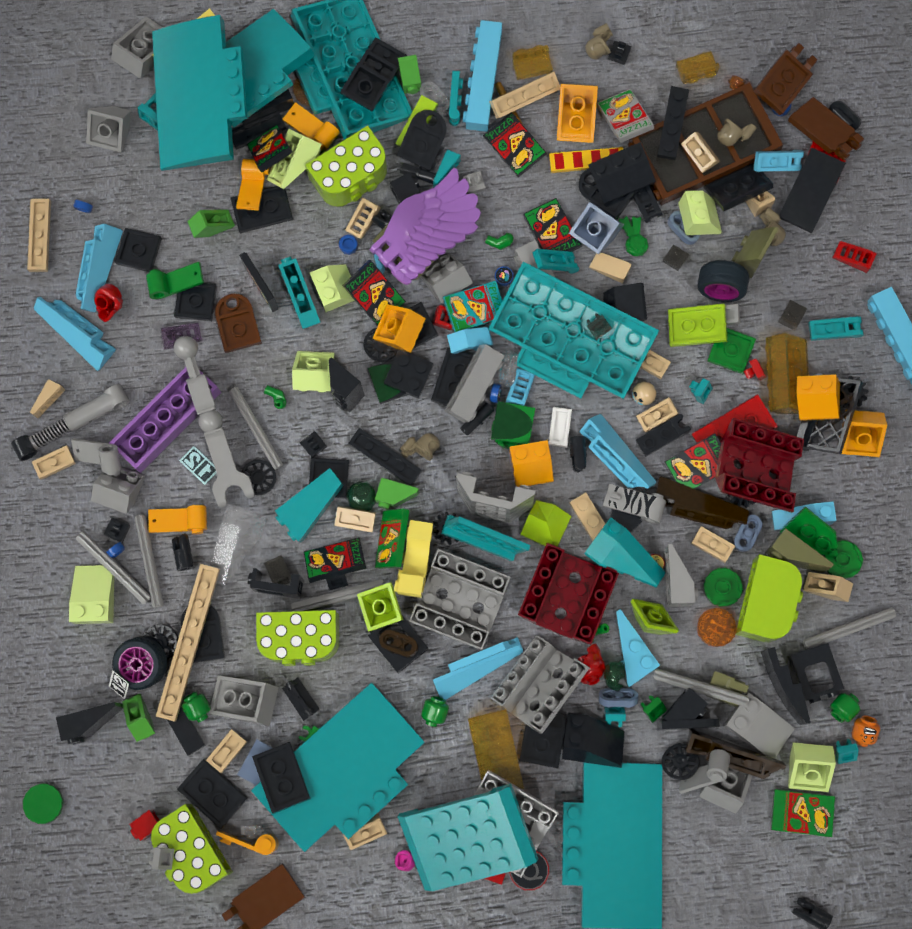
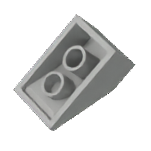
M148 17L143 18L113 43L111 60L141 79L154 67L152 31L163 27Z
M668 544L664 549L667 608L691 607L698 600V588H694V582L674 546Z
M218 675L209 714L270 726L279 687L264 682Z
M748 692L744 694L750 698L748 706H736L723 727L761 754L775 759L795 728Z
M724 738L721 739V740H724V741L733 743V742L728 741V740H726V739H724ZM728 768L726 780L702 787L699 797L736 814L745 801L752 775Z

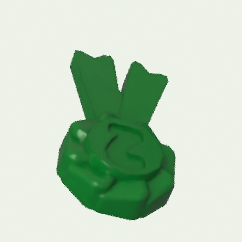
M627 216L624 219L620 218L619 221L624 224L622 228L628 236L625 243L626 251L632 256H643L648 250L647 238L640 234L641 217H632V226Z

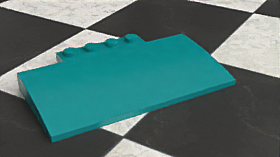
M324 0L292 9L291 19L297 33L312 48L315 56L295 70L314 115L331 110L344 140L367 125L374 133L409 119L412 110L397 76H395L373 111L340 94L355 66L360 62L366 50L369 49L375 37L380 39L363 0Z
M274 9L226 42V48L241 46L243 49L247 118L293 86V82L288 75L315 57L308 43ZM245 119L231 121L233 128Z
M220 15L186 21L152 31L161 171L234 160L231 121L247 119L243 49L241 46L226 48L225 23Z
M525 262L519 268L488 328L489 331L522 347L514 365L580 399L583 397L590 382L624 399L659 332L658 329Z
M371 682L294 751L311 798L310 800L272 814L261 782L251 791L305 852L334 825L338 827L347 839H350L408 785L395 769L425 742Z
M583 762L582 803L563 802L562 885L581 886L582 928L662 929V764L622 763V768Z

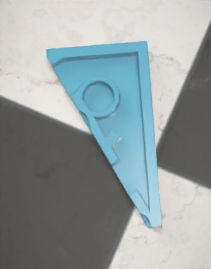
M619 609L616 611L617 624L627 678L626 682L627 686L630 687L659 667L660 664L624 613Z

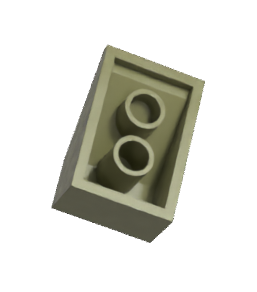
M770 227L753 230L749 237L745 235L740 244L743 248L740 252L736 251L731 261L743 266L748 271L749 277L752 278L779 228Z
M786 528L778 534L765 552L768 557L787 561L797 568L823 573L834 565Z

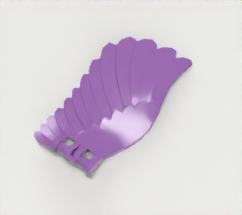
M453 168L436 187L403 200L394 211L384 235L370 248L373 255L376 254L379 257L378 260L391 270V274L405 285L411 284V280L418 278V274L423 273L426 267L431 265V261L437 260L438 255L445 254L447 249L455 247V243L465 241V236L473 234L478 229V226L475 224L481 214L480 210L475 208L478 196L474 193L467 194L469 183L466 179L458 181L459 174L456 168ZM386 243L389 248L384 252L382 247ZM399 256L402 261L396 265L394 261Z

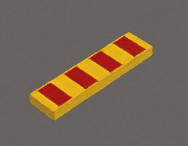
M623 147L549 153L551 173L586 170L589 168L588 164L621 151Z

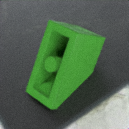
M411 55L398 58L404 94H415L418 91H422L417 56Z
M199 210L187 221L194 238L211 237L235 226L229 210Z
M381 478L375 501L379 503L378 506L381 508H395L418 496L419 488Z
M137 694L122 701L126 724L135 740L138 742L155 734L153 721L142 695Z

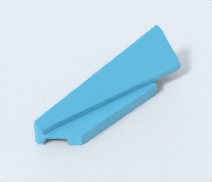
M107 224L97 225L94 229V239L85 241L76 289V297L82 301L81 309L96 312L95 293L106 283L123 233L121 229Z
M37 297L34 310L97 371L100 370L116 350L101 340L104 332L63 301L54 300L51 303L46 302L42 297Z
M601 414L588 419L579 432L591 441L588 447L627 488L645 487L648 489L656 484L655 479Z
M518 637L448 664L450 673L433 679L439 697L445 700L523 653Z

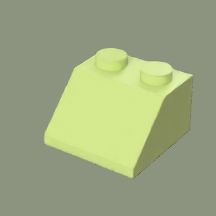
M703 190L685 191L678 202L685 234H721L722 230L714 199Z
M346 264L328 265L310 272L311 279L325 312L355 301L342 286L351 277Z
M297 351L292 368L293 390L331 391L329 359L331 357L334 359L335 353Z
M793 743L789 760L788 788L829 792L836 765L833 746Z

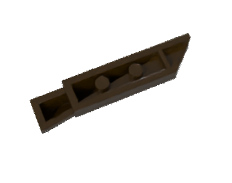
M659 477L655 493L664 496L663 499L666 500V507H672L670 515L723 529L732 528L735 523L747 524L749 514L747 509L665 477Z
M694 729L689 730L686 752L705 755L707 761H709L711 751L717 749L724 750L730 755L729 768L761 779H765L770 774L786 768L783 761Z

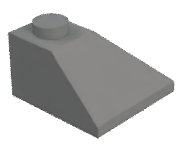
M115 106L89 108L86 144L122 152L130 129L131 111Z

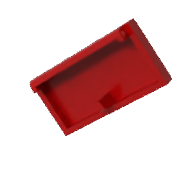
M757 394L691 435L695 442L698 443L716 433L721 442L733 418L773 430L778 426Z

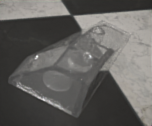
M230 504L227 505L210 567L220 569L216 584L226 586L235 574L239 565L262 537L267 522L266 517L247 509Z

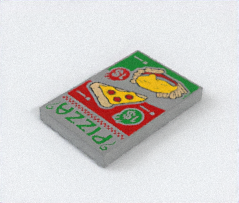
M631 89L597 103L600 112L620 143L654 129V124Z

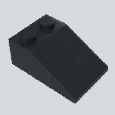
M112 702L56 717L61 741L73 745L84 743L85 738L91 737L123 709V704Z
M568 713L562 759L622 768L625 731L588 715Z

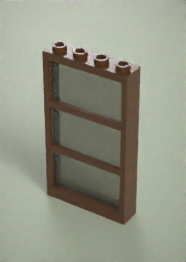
M750 82L685 111L676 160L657 157L664 121L655 124L653 130L629 139L628 147L639 142L642 144L656 183L651 185L652 193L656 201L659 200L661 206L682 197L685 191L700 189L709 183L754 163L756 151H781L783 143L756 93L753 92L754 89ZM726 119L731 120L741 129L748 124H753L757 127L748 140L742 142L741 138H739L733 146L723 145L717 137L718 132L725 125L724 121ZM694 132L701 134L720 160L718 164L704 173L700 171L681 145Z

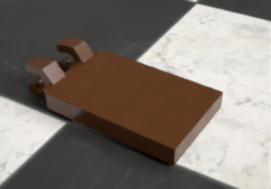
M800 43L790 51L786 49L753 90L779 115L785 112L813 75L809 70L816 63L817 59L811 55L803 64L797 60L796 57L804 49Z
M814 97L789 116L788 122L827 153L831 154L834 152L844 161L850 156L849 153L852 151V148L857 151L864 141V138L859 133H856L854 128Z
M282 863L233 898V902H231L233 907L221 915L225 921H228L238 914L244 924L237 929H262L305 898V896Z

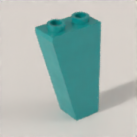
M292 257L282 259V264L278 266L302 328L305 329L321 323L297 259H292Z
M329 468L276 509L277 516L275 518L282 526H287L289 529L287 533L293 541L297 540L301 543L344 485L333 470Z

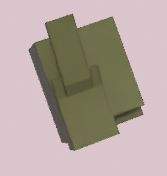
M716 671L713 672L710 685L740 694L742 692L747 694L749 688L744 682ZM707 696V697H710V698H712V699H715V700H718V701H720V702H723V703H726V704H728V705H731V706H733V707L738 706L737 704H733V703H730V702H727V701H724V700H720V699H717V698H714V697H711V696Z

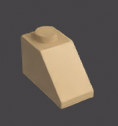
M808 572L803 591L831 600L849 602L853 583L841 576Z

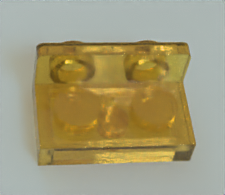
M537 45L527 50L519 49L512 54V62L517 80L553 72L548 45Z
M711 51L676 62V67L683 84L688 82L692 84L705 77L712 78L718 73L720 67L719 63H715Z

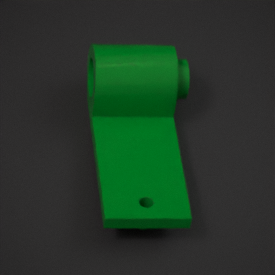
M199 261L167 274L158 269H153L146 275L149 297L151 299H162L204 283L201 263Z

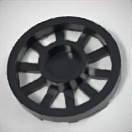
M374 328L365 336V353L374 361H389L397 354L398 349L372 339L370 336L373 333L375 334L377 329ZM367 340L374 342V344L367 345ZM374 347L375 349L369 353L367 348ZM388 349L394 351L390 356L387 352ZM376 351L378 352V358L373 356ZM381 353H385L387 357L381 358Z
M253 460L243 467L241 472L245 473L246 471L251 474L252 485L255 484V495H265L273 489L277 478L276 472L270 463L264 460ZM257 463H261L260 469H257ZM251 465L254 468L253 472L248 469ZM264 465H267L269 469L263 472ZM272 471L273 476H266L267 473ZM266 479H273V481L270 484L266 481ZM263 484H266L269 487L266 490H264ZM260 485L262 491L256 492L257 487Z
M165 624L153 625L146 630L143 637L151 638L157 641L163 649L171 651L168 656L166 655L167 659L171 658L174 655L178 642L175 630ZM158 627H161L160 635L156 631ZM164 628L170 631L166 635L163 634ZM151 630H153L155 637L149 634ZM172 634L174 640H169L168 637ZM169 643H175L174 649L168 646Z
M678 743L671 747L669 746L662 756V767L665 773L672 779H689L699 768L700 760L698 754L686 756V750L684 753L681 752V748H686L687 744ZM678 748V754L674 752V749ZM671 752L674 757H670L668 754ZM696 757V762L689 761V759ZM666 759L672 761L671 763L665 764ZM689 765L695 766L692 771L688 768ZM674 766L671 772L667 770L668 767ZM676 769L679 770V776L673 775ZM687 770L688 774L683 775L682 771Z

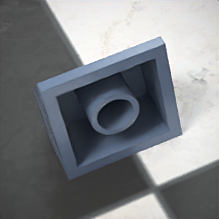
M589 202L569 234L597 254H600L615 239L624 224L594 203Z

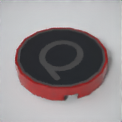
M536 851L538 861L528 866L522 877L509 872L515 885L523 890L538 889L548 878L549 865L546 858L538 851Z

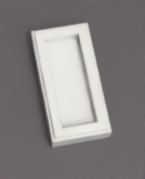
M553 407L548 445L567 448L572 409Z

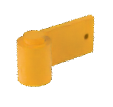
M296 102L282 119L302 135L322 144L320 151L327 150L340 134V131L328 121L323 123Z
M243 158L241 166L242 181L236 209L259 211L265 176L269 175V168L261 173L254 159Z
M192 505L181 509L148 510L149 533L192 531V534H203V531L207 530V507L204 505Z
M217 831L216 833L217 836L222 837L219 840L222 843L231 845V842H234L263 855L274 853L279 846L278 839L273 834L260 836L254 845L223 831Z

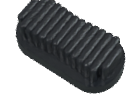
M835 101L829 106V110L854 128L855 131L859 128L861 119L844 102Z

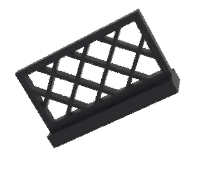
M838 378L840 381V392L842 391L845 398L840 400V406L846 402L850 404L849 409L844 413L839 409V419H833L832 421L827 419L828 423L820 429L817 426L819 420L801 421L797 437L804 439V451H809L810 449L842 454L863 386L862 381ZM850 385L856 386L854 392L847 395L844 389ZM843 419V428L836 431L833 425ZM831 427L834 434L825 439L822 432ZM820 435L823 441L817 445H812L813 438ZM837 437L839 440L837 448L830 447L828 442Z

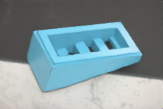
M517 368L505 403L524 406L535 375ZM518 377L528 379L529 382L520 380ZM516 384L521 385V386H525V387H527V388L525 389V388L516 386ZM513 391L524 394V396L513 393Z

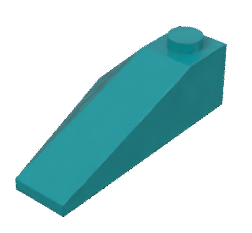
M611 517L584 553L602 567L606 568L608 566L616 569L620 574H629L634 579L653 587H657L666 574L634 536Z

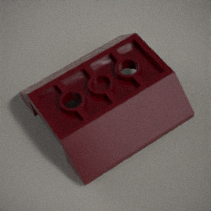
M733 418L720 445L715 476L720 492L787 512H794L796 493L790 492L794 461L802 457L804 439ZM734 460H738L740 462V469H737L734 466ZM770 470L775 472L776 479H772L769 476Z
M546 543L518 616L569 639L591 645L619 573L609 567H600L564 552V549ZM578 573L581 578L578 583L571 582L570 574ZM561 608L566 611L564 619L556 617L555 611Z

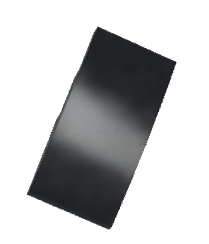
M375 37L369 49L366 50L360 62L355 66L340 94L373 111L399 72L398 58L406 57L407 55Z
M811 148L779 214L780 219L812 233L846 163Z
M775 647L761 651L766 671L785 708L799 725L811 723L801 683L793 685L788 665L780 666Z

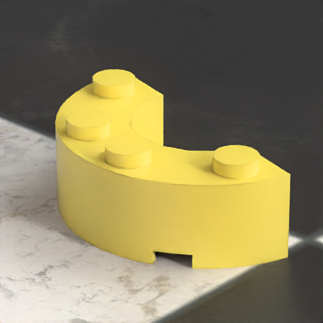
M410 520L406 531L407 543L406 552L403 553V569L399 570L398 579L395 581L394 592H397L398 595L422 598L421 593L424 591L430 556L433 523Z

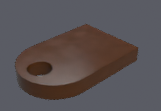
M229 294L221 298L216 305L215 316L225 353L262 344L250 301L240 294ZM230 300L237 301V305L234 308H228L227 303Z

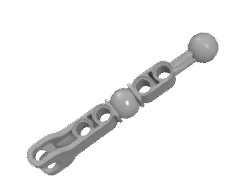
M181 336L174 342L173 349L175 355L184 360L190 377L186 379L187 386L197 415H199L198 425L205 432L204 436L217 472V479L212 488L216 502L220 508H224L227 505L226 491L232 485L241 487L247 498H254L255 492L250 477L240 472L236 467L222 427V416L216 411L217 408L205 373L200 374L195 359L198 344L190 336Z

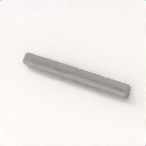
M232 388L229 391L231 397L275 470L283 466V463L239 388Z
M137 515L135 516V523L152 607L160 608L164 604L146 516Z
M82 531L77 535L76 540L142 604H146L150 600V594L86 532Z
M377 580L291 603L292 612L309 611L358 598L357 594L384 585V581Z
M891 607L803 640L804 646L808 650L895 618L896 612Z
M656 669L654 672L655 680L684 689L691 688L694 692L747 707L750 701L747 695L668 671Z

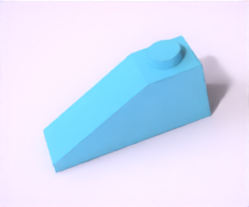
M834 501L794 507V512L792 513L784 510L771 511L774 530H781L804 507H807L828 525L833 524L837 521Z

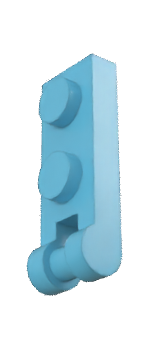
M756 151L753 170L757 172L801 171V158L804 157V151Z

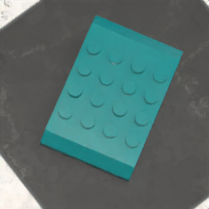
M511 783L492 788L487 793L423 810H418L417 808L399 813L397 816L426 891H436L523 869L538 861L537 853Z

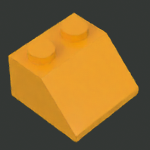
M387 304L372 339L411 353L426 318L411 309Z
M836 374L797 376V402L800 420L839 419L840 381Z
M855 410L842 454L880 457L887 429L885 414L882 412Z
M548 440L510 447L509 453L515 486H532L554 482Z

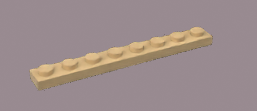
M200 564L156 717L175 722L177 720L220 569Z

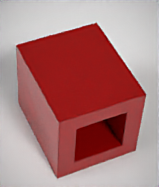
M148 810L129 824L132 828L130 832L136 840H146L151 836L154 826L160 819L154 810Z

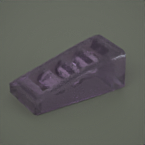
M199 323L161 328L160 334L164 350L173 348L176 341L175 333H178L179 337L183 336V331H186V335L191 337V329L194 330L195 335L192 338L196 342L202 341ZM167 335H171V341H168Z

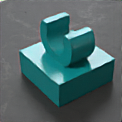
M704 378L700 384L692 381L689 386L691 392L694 393L696 401L701 404L705 403L713 389L710 381Z
M604 706L607 724L611 725L612 721H618V726L622 727V721H626L625 707Z
M847 739L846 745L841 746L839 741L836 742L835 758L837 764L857 761L859 750L856 743L852 744L851 740Z

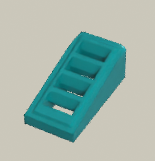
M450 150L446 151L433 180V187H436L453 168L459 165L461 161L460 154Z

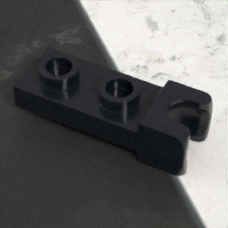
M683 414L675 416L670 421L636 439L645 457L691 431L690 426L684 428L678 426V423L683 419Z

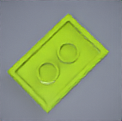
M725 303L668 309L670 347L727 342Z

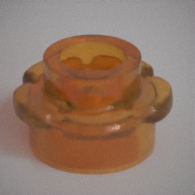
M732 75L731 79L728 80V83H730L729 87L733 90L743 86L746 82L735 75Z

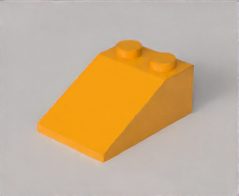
M561 83L557 141L594 142L598 95L597 85Z

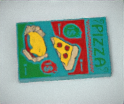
M496 281L442 298L454 333L492 322L502 303Z

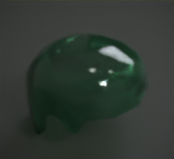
M359 481L349 487L347 500L351 508L370 511L376 504L374 487L368 482Z
M615 660L605 666L604 681L612 691H620L623 685L619 684V680L625 678L624 660Z

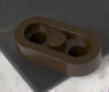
M386 630L380 635V645L387 651L408 658L414 656L418 651V644L412 637L393 630ZM389 638L394 639L392 644L387 643ZM407 645L412 646L411 650L406 651L405 647Z

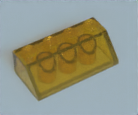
M787 333L766 337L765 350L767 353L766 368L768 372L769 410L777 414H799L797 376H809L807 340Z
M507 709L469 718L468 722L481 782L487 771L490 770L515 786L524 789Z

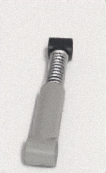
M120 384L113 385L105 390L104 394L65 414L63 420L57 421V424L54 423L51 427L48 426V429L45 428L42 432L39 431V434L36 433V435L30 437L28 435L20 436L13 440L11 445L19 461L28 460L37 454V449L40 446L46 445V443L55 440L58 436L64 435L67 431L74 432L112 410L121 409L130 401Z

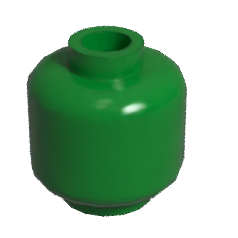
M193 692L183 699L184 702L181 707L190 721L197 720L199 723L208 718L207 713L211 710V706L204 694Z
M841 693L830 704L831 715L840 723L850 722L860 712L859 699L852 693L849 695Z
M431 696V698L425 700L421 717L426 721L427 725L437 727V724L445 723L449 711L446 700L438 696Z

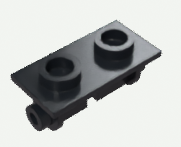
M299 677L289 681L282 688L303 721L320 710Z

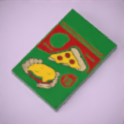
M408 509L383 511L375 568L402 567L409 517Z
M774 789L771 830L832 837L835 796Z

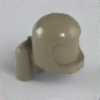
M607 23L594 30V38L586 43L585 50L591 59L597 60L603 55L611 53L606 41L613 34Z
M726 119L724 121L725 125L718 132L717 137L723 145L733 146L739 138H741L742 142L748 140L757 127L753 124H748L741 129L731 120Z
M768 207L762 212L760 218L766 225L764 229L770 227L779 228L770 244L771 246H778L784 241L786 232L778 224L781 220L780 216Z
M431 433L423 434L417 441L415 437H410L401 446V454L407 458L409 455L411 456L417 452L425 459L431 461L435 451L440 448V442Z

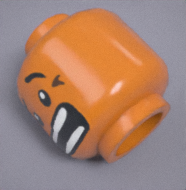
M864 715L857 718L851 732L852 738L862 747L873 745L877 742L880 725L871 716Z

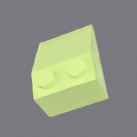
M288 129L285 138L292 153L273 165L266 179L283 189L306 169L305 165L318 157L322 145L291 129Z
M103 565L75 566L69 602V622L73 624L113 623L114 576Z

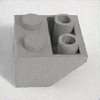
M451 254L441 256L438 261L430 265L420 276L434 297L441 303H444L442 299L444 296L460 292L473 283L464 265Z
M122 467L115 475H107L102 472L93 483L91 501L127 514L135 504L145 475Z

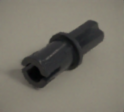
M406 163L401 165V174L405 175L410 172L413 178L416 177L417 181L422 180L433 185L436 173L424 170L421 166L418 168Z
M486 402L477 411L472 421L465 422L460 427L461 431L465 435H469L479 425H483V421L494 412V409Z

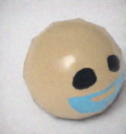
M640 382L633 388L632 396L638 404L649 405L656 398V390L651 383Z

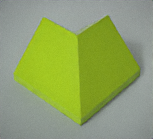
M536 500L520 535L543 546L549 543L558 547L571 519V515L554 504Z
M392 582L357 594L368 632L403 620Z
M637 599L630 601L635 618L643 632L657 635L678 633L677 626L662 604Z

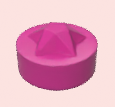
M402 850L396 855L395 865L399 870L407 872L414 868L415 862L410 851Z

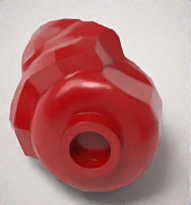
M112 284L101 286L95 293L96 310L98 317L103 322L109 321L122 308L123 304L121 292Z
M596 643L587 648V655L577 659L589 667V670L580 681L583 684H597L603 672L606 671V665L602 660L601 651Z

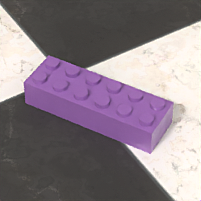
M186 367L109 442V444L118 446V452L139 473L198 416L186 379L190 378ZM206 376L213 399L221 394V391Z

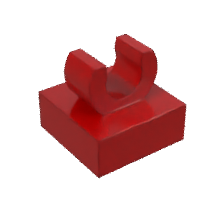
M757 358L749 361L752 367L744 371L748 379L757 376L759 380L767 377Z

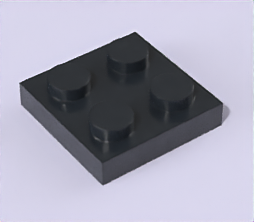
M398 349L384 385L419 399L434 363Z

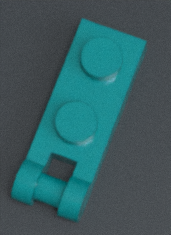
M452 71L449 123L452 126L460 124L458 106H461L462 95H459V89H463V78H460V71Z
M536 249L533 252L538 269L568 271L570 274L579 271L578 264L574 261L575 256L573 252Z
M857 316L809 321L811 341L862 337L864 336L863 329L860 326L862 319ZM849 325H853V330H849Z

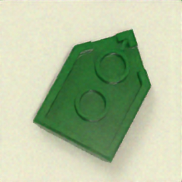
M807 507L798 512L780 531L781 533L786 528L821 555L838 557L836 531Z

